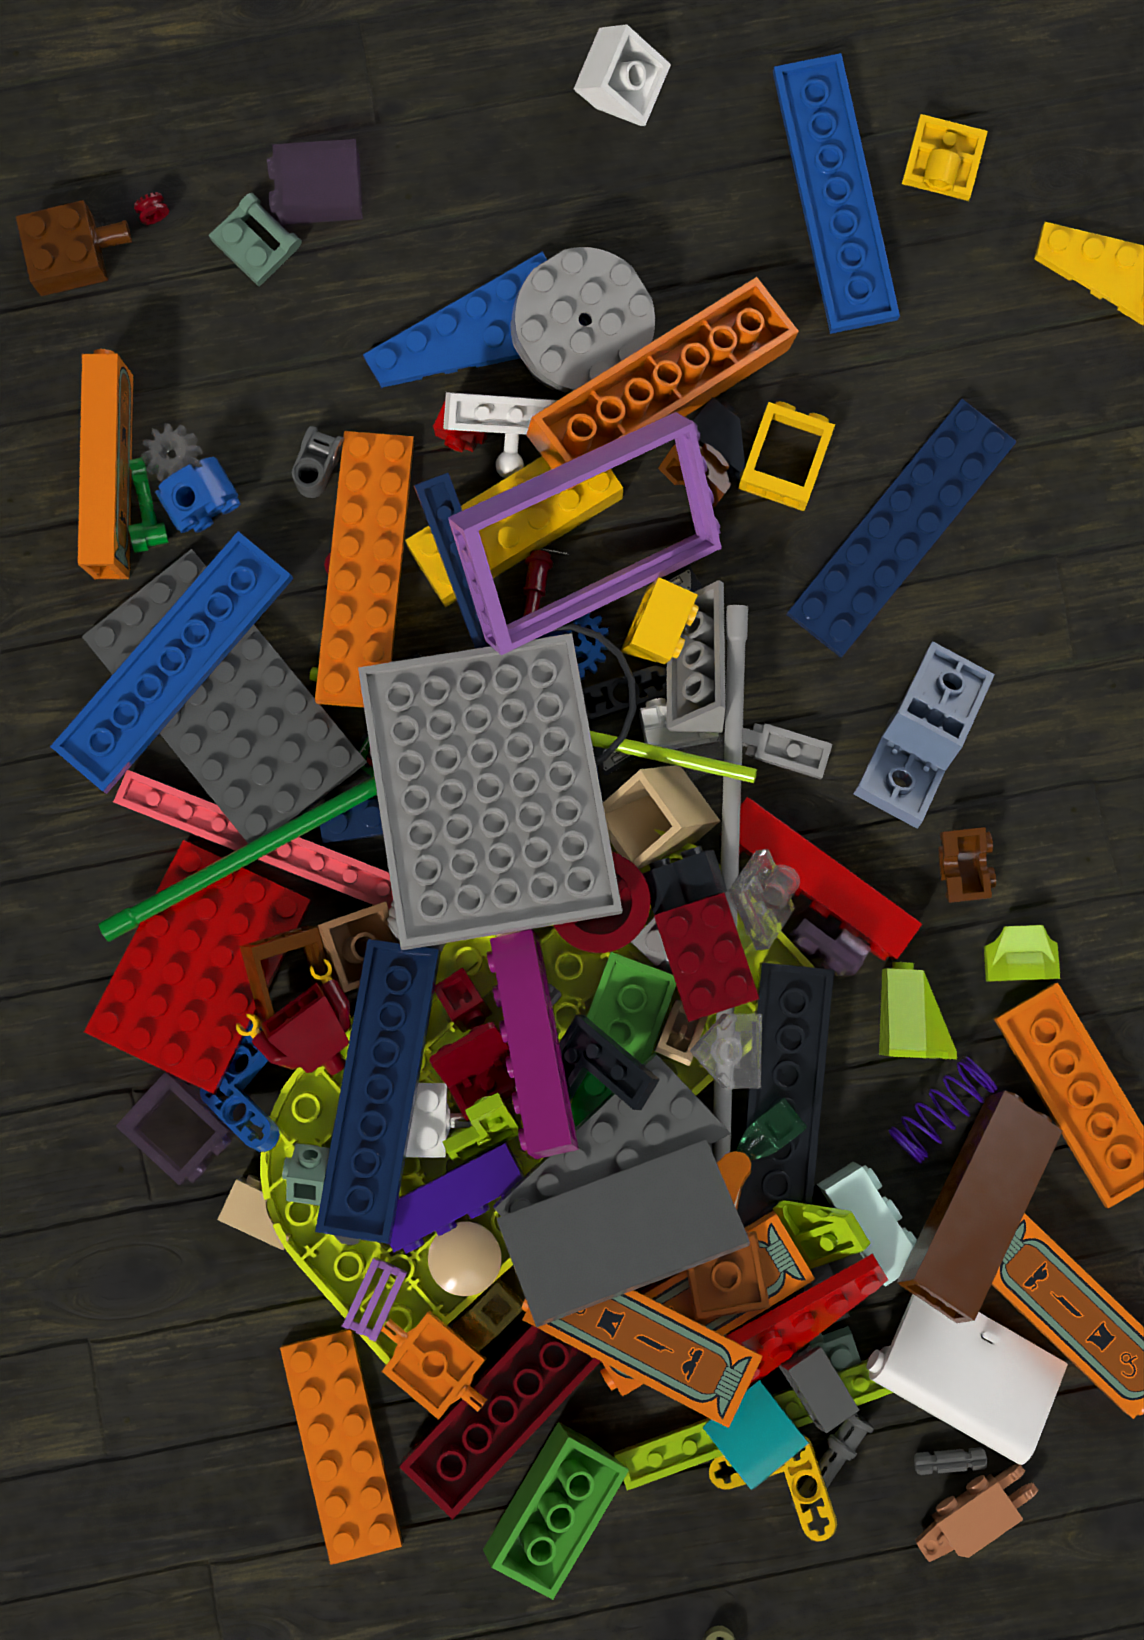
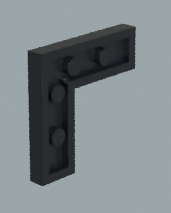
M576 1014L559 1043L570 1101L588 1071L633 1110H642L660 1080L585 1015Z

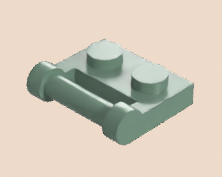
M249 193L241 200L239 206L209 234V237L218 248L260 287L296 252L302 240L294 233L287 232L260 205L261 201L253 193ZM250 216L257 220L280 243V246L275 251L245 223Z

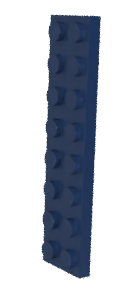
M961 399L787 612V616L842 658L1017 441L969 403Z
M371 939L367 941L315 1232L391 1244L441 955L439 949L419 947L401 950L399 943Z

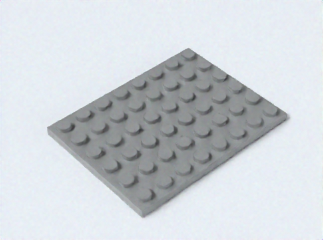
M572 633L534 639L503 655H500L489 646L358 667L401 950L622 914Z

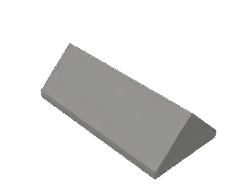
M718 580L693 592L698 594L694 605L699 606L698 612L691 626L685 624L680 636L685 639L678 658L672 657L667 662V730L671 732H723L726 709L724 583Z

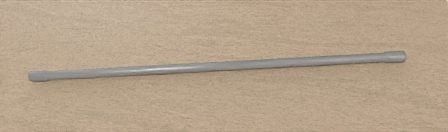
M728 605L726 611L727 671L724 762L742 765L745 642L748 632V606ZM723 776L721 873L728 891L725 892L737 929L741 780ZM735 1007L716 1013L713 1115L730 1133ZM731 1134L712 1143V1154L716 1163L725 1154L730 1152Z

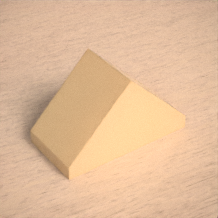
M675 999L654 1051L689 1066L708 1016L688 1022L682 1001Z

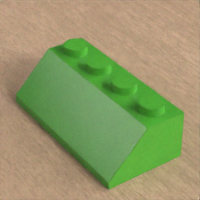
M558 1422L483 1548L491 1568L553 1600L629 1472L628 1467L586 1436Z

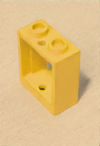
M768 402L738 489L805 511L835 424L829 423L828 418L817 413L806 415L797 412L794 406L785 402H776V404ZM772 420L821 436L804 487L754 470Z

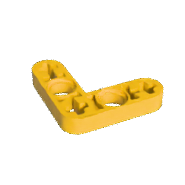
M804 1435L809 1444L805 1447L804 1451L800 1452L801 1459L796 1461L793 1456L784 1466L780 1467L770 1476L782 1472L785 1473L804 1533L811 1540L817 1542L825 1541L835 1533L837 1521L813 1446L809 1438ZM724 1455L715 1458L710 1464L709 1477L716 1487L732 1489L746 1484L738 1473L731 1475L732 1482L727 1483L725 1478L718 1477L717 1471L722 1469V1462L725 1461L727 1466H732ZM804 1475L812 1476L817 1482V1492L810 1498L803 1497L797 1490L798 1480ZM821 1498L823 1499L824 1506H817L821 1518L827 1517L829 1520V1525L824 1527L825 1534L820 1535L818 1529L812 1530L810 1528V1522H813L815 1517L812 1508L804 1512L802 1504H810Z

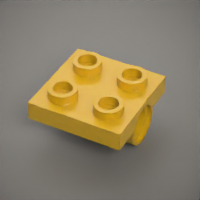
M920 114L902 184L969 201L988 131Z

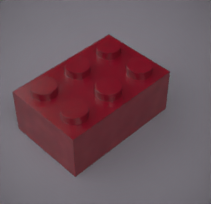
M725 892L654 915L688 1022L759 999Z

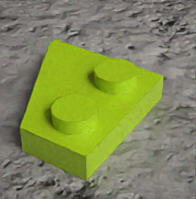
M786 1200L780 1201L773 1208L809 1269L864 1251L871 1244L852 1211Z

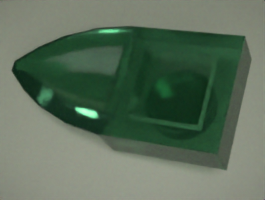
M783 1098L756 1118L747 1128L740 1139L737 1152L745 1153L750 1160L767 1157L777 1152L805 1131L807 1126L786 1099Z

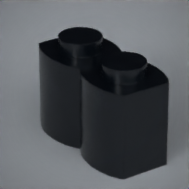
M698 846L681 852L682 859L671 863L670 858H664L649 864L650 871L642 874L649 888L650 905L654 915L728 892L714 850L703 852L702 846Z

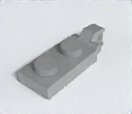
M755 723L753 730L743 728L742 746L747 747L746 755L752 756L753 759L818 779L823 778L832 748L831 743L766 723L764 725Z

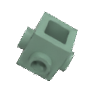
M295 1144L292 1158H285L282 1179L286 1180V1201L320 1206L330 1148L317 1145Z

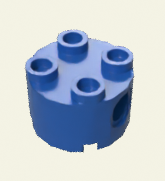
M215 457L199 460L202 467L193 468L191 464L183 467L165 479L158 486L160 490L155 491L174 526L181 533L194 529L196 533L201 532L214 523L212 517L221 512L222 514L230 513L241 505L238 493Z

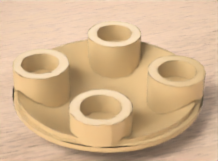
M456 1222L458 1225L456 1228L441 1236L436 1235L432 1241L428 1253V1265L433 1279L442 1289L457 1296H472L486 1290L498 1276L501 1267V1250L494 1235L477 1222Z

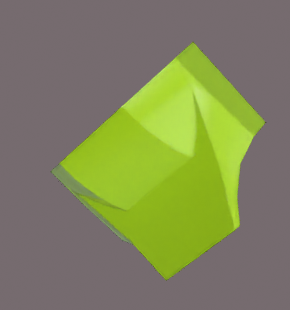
M1044 925L1005 926L994 942L984 946L986 982L1060 979L1057 942L1050 939Z

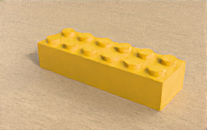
M541 456L461 505L462 511L552 469ZM609 469L581 482L569 491L566 489L479 530L492 577L498 576L530 556L531 551L540 550V548L545 547L623 499V487L613 471ZM427 526L405 541L409 551L446 608L457 600L431 530Z

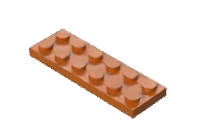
M1054 983L994 1018V1021L1057 1127L1062 1130L1061 1134L1104 1206L1110 1208L1144 1188V1126L1060 985Z
M349 1328L282 1345L280 1350L330 1565L402 1547L403 1541L353 1330Z

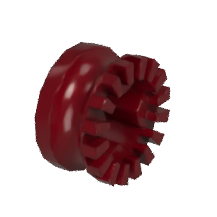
M152 192L149 196L146 194V199L141 197L140 200L134 203V209L140 214L139 219L144 225H151L161 221L170 211L167 204L163 203V196L158 192L154 194Z

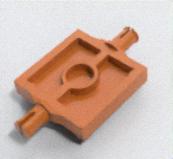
M427 1312L420 1323L408 1332H405L391 1318L383 1326L381 1332L385 1333L398 1345L395 1348L393 1357L381 1372L438 1420L449 1406L460 1398L473 1407L476 1412L482 1408L488 1399H485L470 1385L472 1384L474 1374L487 1358L432 1312Z

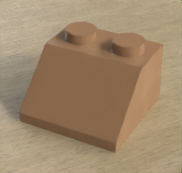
M386 901L316 926L319 928L326 959L332 966L331 977L332 979H337L344 993L359 988L368 939L400 944L388 926L389 909Z

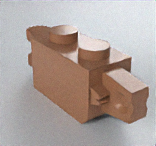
M1015 1464L996 1477H993L992 1474L986 1478L984 1475L978 1476L966 1486L967 1491L957 1498L951 1496L940 1502L936 1507L937 1511L931 1515L935 1521L915 1539L926 1559L931 1562L955 1550L958 1556L969 1558L1021 1522L1023 1518L1017 1511V1508L1029 1499H1032L1037 1494L1038 1489L1034 1483H1028L1009 1496L1006 1495L1003 1489L1024 1474L1025 1470L1023 1467Z

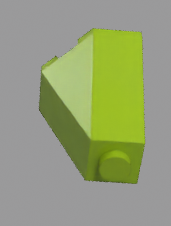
M892 962V969H882L879 1055L957 1059V1051L924 971L914 970V963Z

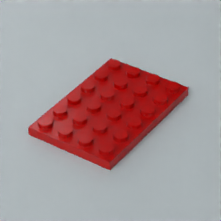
M183 840L155 894L220 860L221 857ZM241 868L141 922L84 1032L215 1095L244 1038L236 1030V1024L240 1023L247 1031L252 1020L246 1014L256 1015L257 1013L240 946L299 928L312 901L247 869ZM287 952L260 960L267 989H269Z

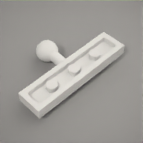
M446 392L443 428L447 430L505 433L504 452L496 460V470L500 476L506 479L524 467L523 459L518 454L519 434H527L532 416L558 400Z

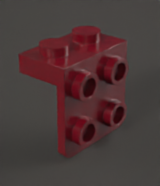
M493 1022L474 1027L468 1035L452 1044L442 1046L429 1059L432 1067L449 1088L467 1122L470 1120L465 1110L473 1106L478 1099L499 1093L503 1101L512 1096V1092H517L515 1078L509 1077L506 1067V1056H510L509 1045L507 1042L504 1043L501 1033Z

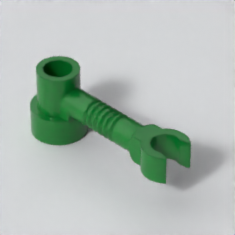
M143 457L129 460L142 517V523L128 526L134 553L148 551L150 546L169 543L165 523H157Z

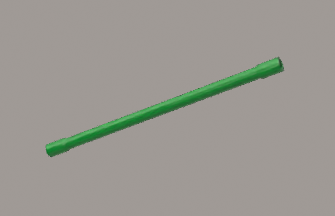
M375 776L137 905L125 908L101 921L98 925L103 936L108 942L136 928L141 922L377 795Z

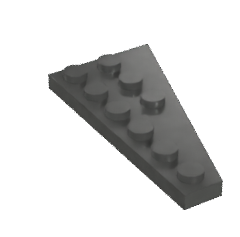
M654 1052L643 1065L660 1080L642 1110H633L612 1092L575 1127L579 1150L544 1157L493 1207L500 1216H504L703 1140H707L708 1144H712L731 1133Z

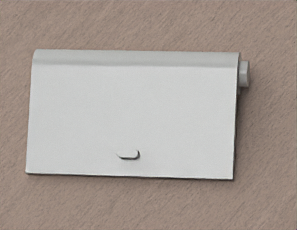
M912 1294L891 1346L875 1350L868 1360L867 1369L869 1370V1378L872 1381L1015 1463L1022 1465L1030 1459L1035 1451L1068 1364L978 1312L975 1321L955 1323ZM981 1336H982L983 1338L989 1340L990 1342H992V1344L989 1343V1342H987L986 1340L982 1339Z

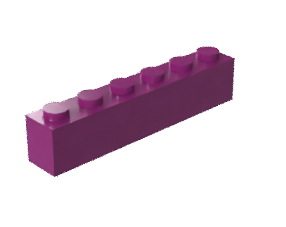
M533 929L491 938L492 950L487 951V960L491 972H496L498 985L493 986V993L497 1007H502L504 1020L499 1022L502 1039L504 1043L508 1042L510 1056H506V1067L509 1077L515 1078L517 1092H512V1101L516 1114H521L523 1128L518 1130L521 1148L523 1151L527 1150L528 1154L535 1159L579 1150L540 938Z

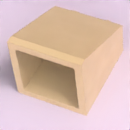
M677 765L640 769L603 802L610 842L619 855L630 860L638 869L683 849L682 847L688 843H696L720 822L682 767ZM654 829L661 830L666 833L660 836Z

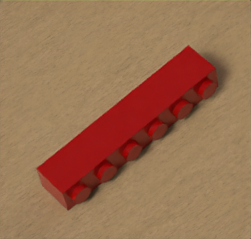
M747 797L741 804L739 855L742 851L754 859L751 864L766 876H769L772 872L782 879L781 887L790 894L798 897L801 893L812 901L809 907L822 917L827 919L831 915L840 921L841 924L838 928L855 940L858 936L870 943L867 949L883 961L887 957L892 960L898 959L922 926L921 922Z

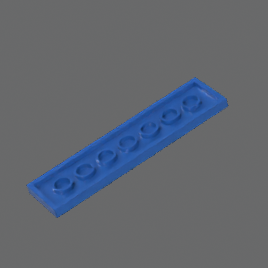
M842 54L775 66L773 69L774 81L830 334L897 321L900 317Z
M237 532L50 747L101 791L107 794L294 579L292 575L240 532Z

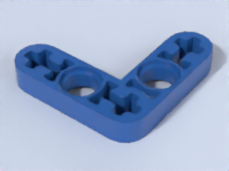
M253 1023L249 1026L247 1031L252 1030ZM244 1036L219 1087L228 1098L223 1100L217 1097V1092L214 1095L200 1088V1097L247 1146L258 1152H267L277 1144L280 1135L279 1128L243 1090L268 1060L259 1050L257 1053L250 1050L251 1045L257 1049L252 1043L253 1038L251 1036ZM247 1055L248 1065L243 1071L236 1072L235 1065L238 1058ZM244 1103L246 1105L245 1115L242 1119L234 1121V1109L239 1104ZM253 1124L262 1128L264 1137L259 1140V1135L250 1128Z

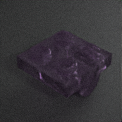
M805 918L798 921L789 932L795 938L792 943L807 955L816 953L824 959L821 965L825 969H833L836 977H839V975L850 976L856 974L864 963L862 961L871 949L845 928L833 940Z

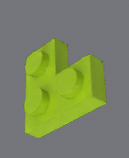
M496 1093L492 1096L478 1099L473 1106L467 1108L465 1112L472 1126L456 1130L452 1133L451 1137L442 1141L447 1154L458 1167L518 1136L520 1127L499 1093Z

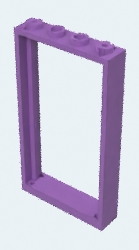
M674 412L448 517L486 643L500 655H503L655 581L658 577L662 578L721 549L719 534L721 533L719 528L721 527L714 516L712 507L714 496L707 484L705 475L707 464L699 448L700 433L697 430V425L692 420ZM675 439L696 534L506 625L479 530Z

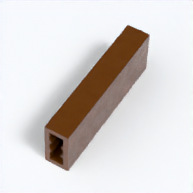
M1002 1091L986 1097L897 1281L900 1286L955 1323L975 1321L1061 1136L1062 1130L1052 1124V1120L1047 1115L1032 1110L1023 1103L1021 1097L1012 1092Z

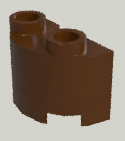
M705 443L703 447L699 446L707 464L705 475L707 484L714 496V503L712 504L714 509L731 485V483H728L729 478L726 472L729 465L720 452ZM674 444L658 469L674 485H685L676 444Z
M981 827L941 832L942 846L938 847L941 880H946L947 892L945 896L948 902L992 898L991 888L996 887V875L993 867H987L986 854L993 851L990 831L986 832V828Z

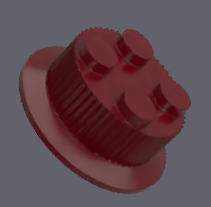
M612 852L622 914L554 925L565 941L583 951L606 953L626 946L639 935L649 916L650 892L643 874L630 860Z

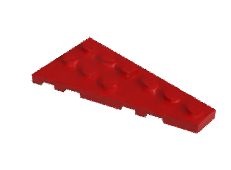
M873 1253L725 1336L762 1355V1359L747 1390L780 1364L790 1359L798 1350L888 1281Z

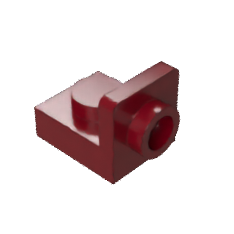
M463 967L435 985L434 991L451 1020L462 1033L482 1025L486 1018L492 1015L491 1009L485 1003Z

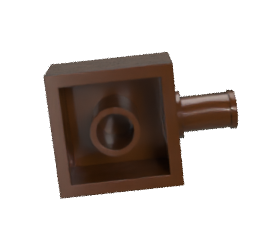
M84 200L16 216L29 279L40 296L108 281L102 256L103 249L132 243L131 232L126 220L96 228L94 216Z

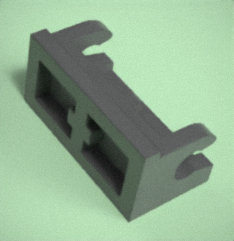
M808 1345L779 1365L814 1425L825 1433H828L859 1411V1408L822 1347L817 1346L812 1349Z

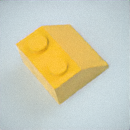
M658 577L645 591L621 652L661 664H666L672 657L677 659L685 642V639L680 637L685 624L691 626L698 612L699 606L694 605L698 594Z

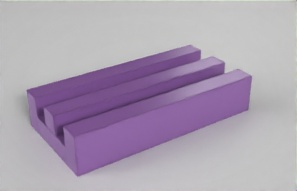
M374 1257L342 1327L350 1328L356 1331L355 1333L365 1335L370 1340L376 1342L407 1271ZM377 1268H380L384 1271L360 1323L354 1321V1318ZM390 1274H393L397 1278L374 1328L366 1327Z

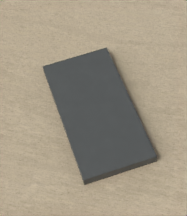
M707 1140L496 1218L536 1328L750 1245V1240Z

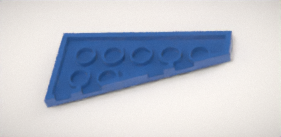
M543 252L363 354L366 363L381 388L420 380L429 375L449 374L458 372V369L472 366L477 368L521 358L514 348L510 326L515 298L528 275L534 268L547 261ZM579 319V323L586 326L585 322Z

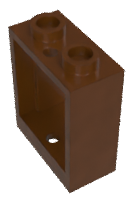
M305 925L240 946L261 1024L272 1017L274 1011L260 960L303 947L312 985L317 983L320 988L322 987V982L315 980L310 972L311 965L318 976H323L328 972V967L323 959H326L318 927Z

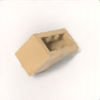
M248 1175L247 1179L244 1177L236 1179L218 1220L281 1250L285 1249L273 1228L275 1223L268 1211V1199L264 1200L261 1178ZM290 1233L286 1234V1240L288 1241L292 1237Z

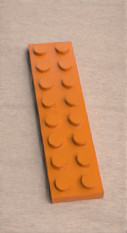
M344 431L343 437L345 439L342 445L315 702L316 704L364 708L358 667L392 662L414 437Z

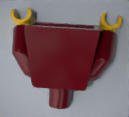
M323 959L328 967V972L323 976L316 975L312 965L310 966L312 977L322 982L321 988L315 983L262 1024L255 1014H246L253 1022L251 1031H246L240 1023L236 1024L238 1033L243 1036H251L254 1046L271 1064L292 1070L300 1067L306 1073H312L322 1065L330 1075H335L344 1069L346 1059L340 1051L349 1044L345 1033L351 1026L350 1003L337 979H332V966L328 960Z

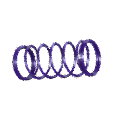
M963 1056L961 1062H957V1069L969 1088L949 1075L943 1076V1082L956 1102L936 1089H929V1095L943 1117L927 1105L920 1102L915 1103L919 1116L931 1132L912 1118L901 1116L905 1129L917 1146L909 1141L897 1128L891 1126V1129H888V1132L896 1142L918 1163L925 1161L924 1157H928V1153L911 1132L904 1119L916 1125L937 1143L942 1144L941 1138L928 1123L918 1105L931 1112L951 1129L956 1130V1126L940 1107L932 1092L937 1093L967 1117H970V1113L952 1091L946 1078L961 1086L979 1102L984 1103V1099L966 1078L960 1065H963L970 1075L990 1093H995V1090H997V1086L992 1079L968 1057Z

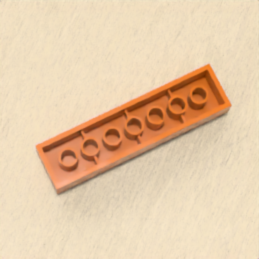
M756 277L532 416L526 435L551 469H554L674 412L684 417L709 402L712 397L715 398L787 352L799 331Z

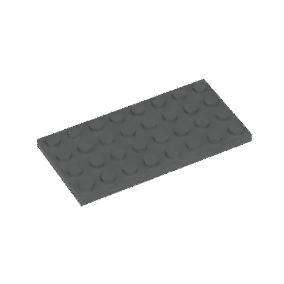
M192 549L82 636L112 675L205 570V564ZM255 625L248 630L160 732V735L248 844L303 815L367 763L320 704H316L315 698Z

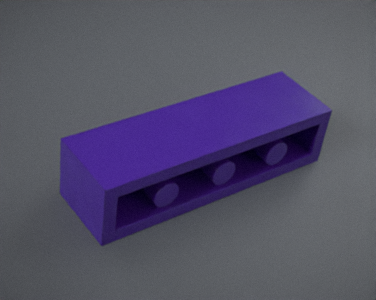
M507 1141L399 1197L390 1244L393 1252L403 1248L405 1254L425 1244L422 1237L436 1231L438 1236H441L458 1226L455 1221L456 1219L466 1214H469L470 1218L473 1219L490 1209L489 1202L500 1196L502 1198L525 1175Z

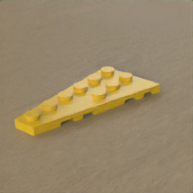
M1044 222L1034 259L1067 280H1075L1091 290L1090 294L1100 300L1102 298L1116 305L1118 311L1144 326V245Z

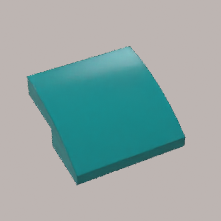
M760 1380L746 1391L729 1428L712 1419L703 1426V1429L751 1490L755 1489L809 1444L791 1418L784 1412Z

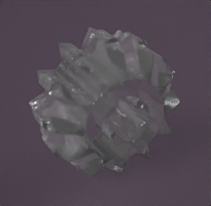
M165 423L164 433L162 434L157 429H152L151 433L155 437L154 441L149 439L143 440V445L148 449V451L141 454L143 461L149 463L146 470L150 475L157 474V479L160 482H163L170 475L189 464L193 468L200 467L201 465L195 458L202 454L201 447L195 445L198 439L194 433L186 435L187 430L182 425H179L174 431L170 424ZM171 449H174L177 454L173 459H170L167 454Z

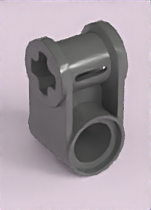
M312 425L307 429L302 441L301 450L292 469L293 480L300 494L308 498H315L324 493L334 467L341 457L344 437L338 436L334 438L320 433ZM314 472L318 474V478L313 483L306 484L301 482L302 477L306 473Z

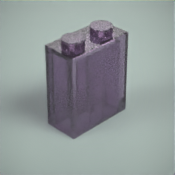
M356 139L272 144L273 157L267 159L269 178L274 179L275 191H269L271 212L277 213L281 225L363 219L360 155Z

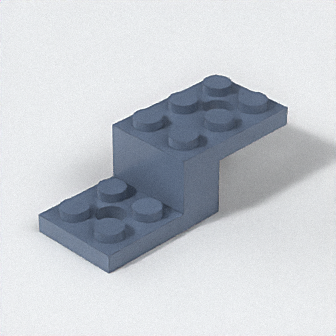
M932 641L904 698L889 719L854 791V795L918 829L924 820L946 769L963 747L995 674ZM943 681L952 683L956 690L949 689ZM892 777L902 779L906 783V787L896 785Z

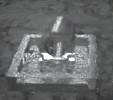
M769 849L756 850L728 890L732 904L737 908L744 923L746 934L751 938L756 951L770 948L795 909L791 898L800 885V878L797 872L789 866L776 865Z

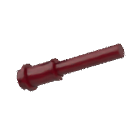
M534 550L530 552V556L526 557L525 564L528 566L523 593L527 597L523 617L539 610L540 598L546 594L548 570L553 567V561L548 552Z

